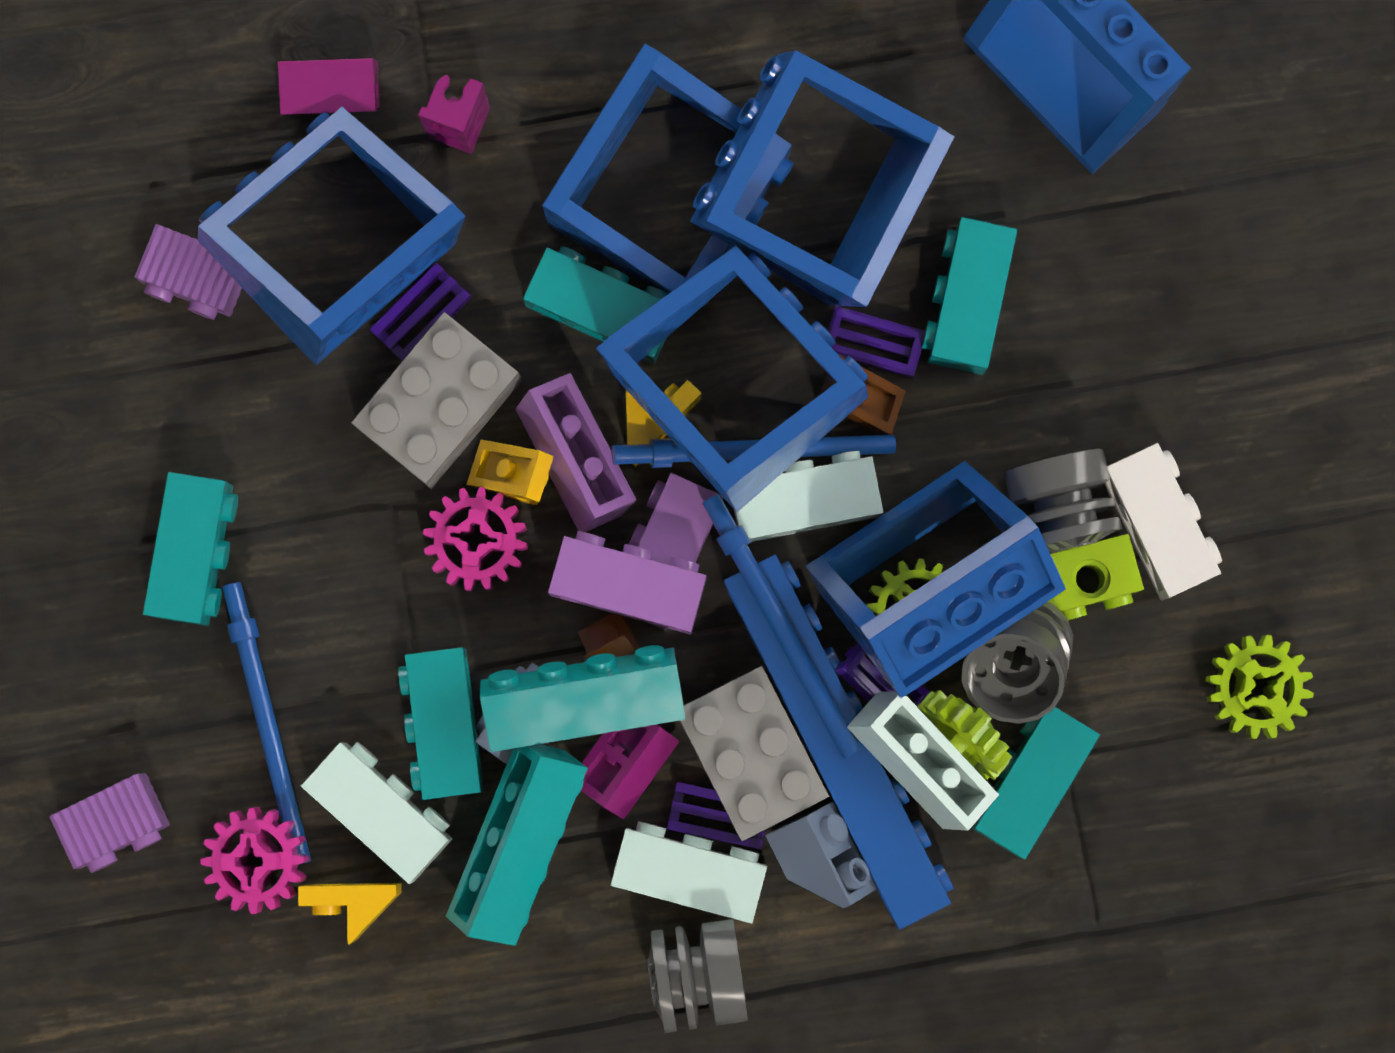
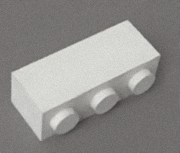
M1156 443L1107 466L1110 480L1104 484L1110 497L1115 498L1117 505L1115 507L1161 601L1221 574L1217 565L1222 562L1220 552L1210 536L1204 538L1196 522L1201 519L1199 509L1189 493L1183 495L1175 479L1180 476V472L1175 459L1168 450L1162 452L1159 444Z

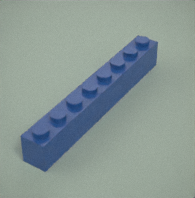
M775 554L759 562L758 565L844 720L849 725L863 707L853 689L845 693L837 677L839 673L834 670L840 661L832 647L823 649L816 635V632L822 630V626L810 603L803 607L801 606L794 592V589L801 585L789 561L780 564ZM739 572L725 579L723 584L832 801L845 821L848 832L862 860L869 869L870 876L895 927L900 930L952 904L947 892L954 888L941 863L932 866L924 850L931 846L926 831L919 819L912 823L910 822L902 806L910 802L903 786L894 777L888 778L882 764L854 734L853 736L861 750L843 758L742 574Z

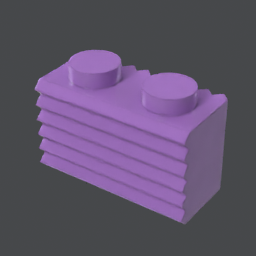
M158 224L154 227L135 274V278L146 285L144 289L145 294L167 303H171L173 296L190 302L188 310L215 320L217 312L228 317L232 315L233 308L242 289L197 239Z
M146 773L135 774L49 816L73 869L88 866L91 873L118 861L114 852L132 845L136 852L160 841L162 838L158 831L170 826L169 820L166 818L165 812Z

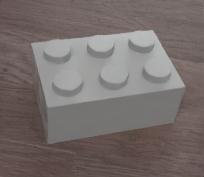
M444 312L351 423L432 489L521 383L522 379L513 367Z
M762 666L684 705L686 719L680 720L741 842L829 797Z

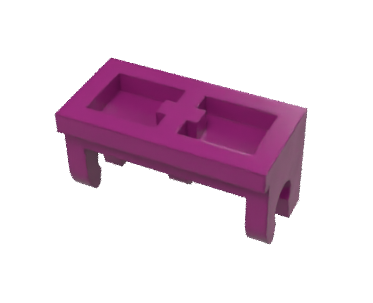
M373 58L278 62L280 114L335 113L341 107L345 108L348 112H377V108H379L378 61Z
M445 75L437 81L427 107L422 106L418 116L428 138L472 154L490 110L484 85L470 78L463 88L461 99L452 97L447 100L445 98V91L449 87L450 78L448 75Z
M657 724L603 733L582 762L588 769L584 776L581 791L607 810L625 819L677 746L679 740Z

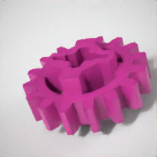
M479 487L476 498H470L466 489L462 488L459 489L460 501L454 503L446 496L442 498L443 505L446 508L443 514L432 510L429 513L430 517L437 524L435 528L423 530V534L426 537L434 539V544L425 548L424 553L427 556H438L439 560L433 565L432 569L435 573L448 569L450 572L446 582L451 586L457 583L460 578H463L466 591L472 592L476 581H481L487 591L492 590L491 578L498 576L506 583L509 581L508 574L505 571L507 566L511 565L516 568L522 566V563L514 555L516 550L523 551L528 549L526 542L517 539V534L526 531L527 527L525 523H513L512 519L519 512L515 505L505 510L502 508L505 499L503 494L498 493L490 501L487 500V491L484 487ZM469 509L466 520L458 526H448L457 514ZM489 511L501 518L506 527L507 534L494 532L489 526ZM480 527V532L491 541H496V543L487 542V544H479L477 551L471 552V546L460 538H456V536L465 537V535H473L475 528ZM445 545L457 547L462 553V568H459L450 560L446 553ZM494 552H504L496 564L481 570L483 561Z
M260 807L249 808L247 819L240 810L229 813L231 825L224 821L217 822L214 828L220 835L219 838H209L204 841V845L213 850L212 856L201 859V865L209 866L213 869V873L204 879L205 883L213 884L217 882L221 888L215 895L218 901L228 896L233 897L231 910L234 911L242 909L246 902H248L250 914L262 912L264 902L270 911L280 907L279 895L286 899L293 898L297 893L291 886V882L300 883L305 881L307 877L303 872L297 870L298 864L309 861V855L298 854L297 847L306 841L305 837L298 836L292 838L290 832L295 822L289 820L278 824L279 811L275 809L268 811L264 818H262ZM243 830V834H240L239 845L233 851H227L232 839ZM269 833L278 840L282 849H279L269 839ZM254 853V856L262 857L263 865L257 867L256 864L248 863V855ZM283 869L278 882L267 890V886H270V876L276 870ZM228 871H231L241 881V887L235 883Z

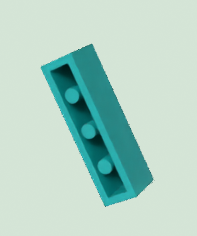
M659 645L645 646L636 650L635 654L615 657V655L609 653L597 654L589 657L584 663L566 665L564 662H549L539 666L537 671L519 674L515 670H502L491 674L488 679H483L480 682V701L490 752L686 719L674 647L664 649V647Z
M543 744L513 748L446 914V917L467 937L516 946L521 931L528 922L530 909L540 884L546 878L549 862L558 840L565 831L567 818L576 796L583 787L584 776L588 767L565 750Z

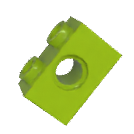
M1129 534L1050 554L1066 590L1048 602L1054 604L1068 620L1086 616L1085 606L1102 601L1105 610L1134 603L1131 594L1144 590ZM1080 568H1091L1098 575L1099 585L1094 593H1086L1078 587L1076 575Z

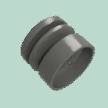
M1103 449L1085 450L1019 466L1004 473L1010 501L1018 505L1034 504L1035 513L1028 516L1039 527L1051 554L1098 543L1100 539L1122 530L1120 517L1097 520L1096 516L1097 512L1117 506L1115 498L1092 499L1090 491L1110 480Z
M1046 602L964 657L962 684L966 694L977 708L980 707L990 717L998 721L1019 724L1038 720L1052 711L1063 695L1067 670L1069 669L1074 635L1068 619L1054 604Z
M733 918L702 923L700 946L690 947L683 926L675 927L677 949L667 950L663 929L651 930V945L649 957L647 958L653 1005L663 1022L665 1033L677 1032L675 1009L686 1008L689 1030L697 1029L698 1007L706 1004L709 1005L716 1026L748 1021Z

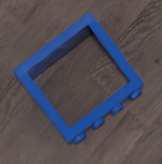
M989 0L963 40L1092 175L1162 110L1191 69L1126 0Z
M645 43L542 206L548 226L646 286L658 288L669 294L733 247L712 235L687 276L683 277L581 207L657 86L734 133L737 132L741 125L737 122L741 109ZM776 133L734 211V214L757 225L769 205V202L763 199L772 184L780 187L794 165V162L788 159L792 144Z
M796 50L779 53L777 56H772L764 65L759 76V80L763 83L755 98H750L742 107L737 118V122L741 125L733 140H728L720 149L715 160V165L718 166V169L711 182L705 183L698 191L693 202V207L696 211L690 222L731 247L737 246L746 256L754 253L769 270L829 306L867 307L954 136L939 126ZM802 81L895 139L831 264L734 214Z
M343 107L339 108L331 116L327 112L318 116L308 126L306 130L308 135L296 145L288 142L282 146L271 158L273 164L260 175L256 171L247 175L235 188L237 194L224 205L220 201L211 205L200 216L199 222L201 224L198 226V242L315 365H318L452 249L456 244L465 219V215L452 201ZM339 136L424 227L322 313L228 227Z
M737 246L613 333L596 349L612 375L732 508L739 512L869 396L866 384L864 383L868 376L860 365L850 356L842 360L831 348L836 342L829 332L817 321L810 325L799 314L803 306L786 287L778 291L767 279L771 272L761 259L754 253L746 257ZM738 276L836 383L728 464L637 363Z
M966 461L805 566L822 597L900 698L920 687L1066 590L1038 526ZM974 502L978 503L1003 532L878 616H875L849 587L850 584Z

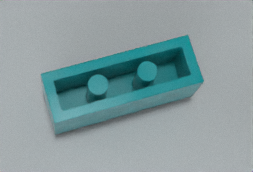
M961 217L956 230H947L942 257L950 258L946 276H937L932 297L933 303L940 304L937 321L928 320L922 345L923 349L930 350L927 363L983 375L988 369L1018 229Z
M547 247L523 297V301L527 308L604 342L613 333L664 298L668 293L652 286H647L645 291L629 285L628 281L630 278L616 269L604 266L601 272L585 265L587 258L574 250L561 247L559 252ZM666 339L642 360L655 365Z
M168 472L143 615L209 626L211 616L217 617L222 599V590L216 588L219 569H226L230 554V542L224 541L227 522H234L238 508V495L232 494L233 485L222 480Z
M461 647L405 655L406 666L398 667V675L402 695L410 694L412 714L404 715L407 742L416 743L418 761L410 762L413 790H421L422 800L484 792L479 744L475 742L478 736L477 729H475L476 720L467 649Z
M1056 707L1040 719L1022 724L1019 732L1025 737L1016 752L1010 749L1007 750L1012 758L1009 761L1010 763L998 775L1000 779L994 787V790L999 795L971 827L976 832L1024 860L1027 858L1100 736L1099 733Z

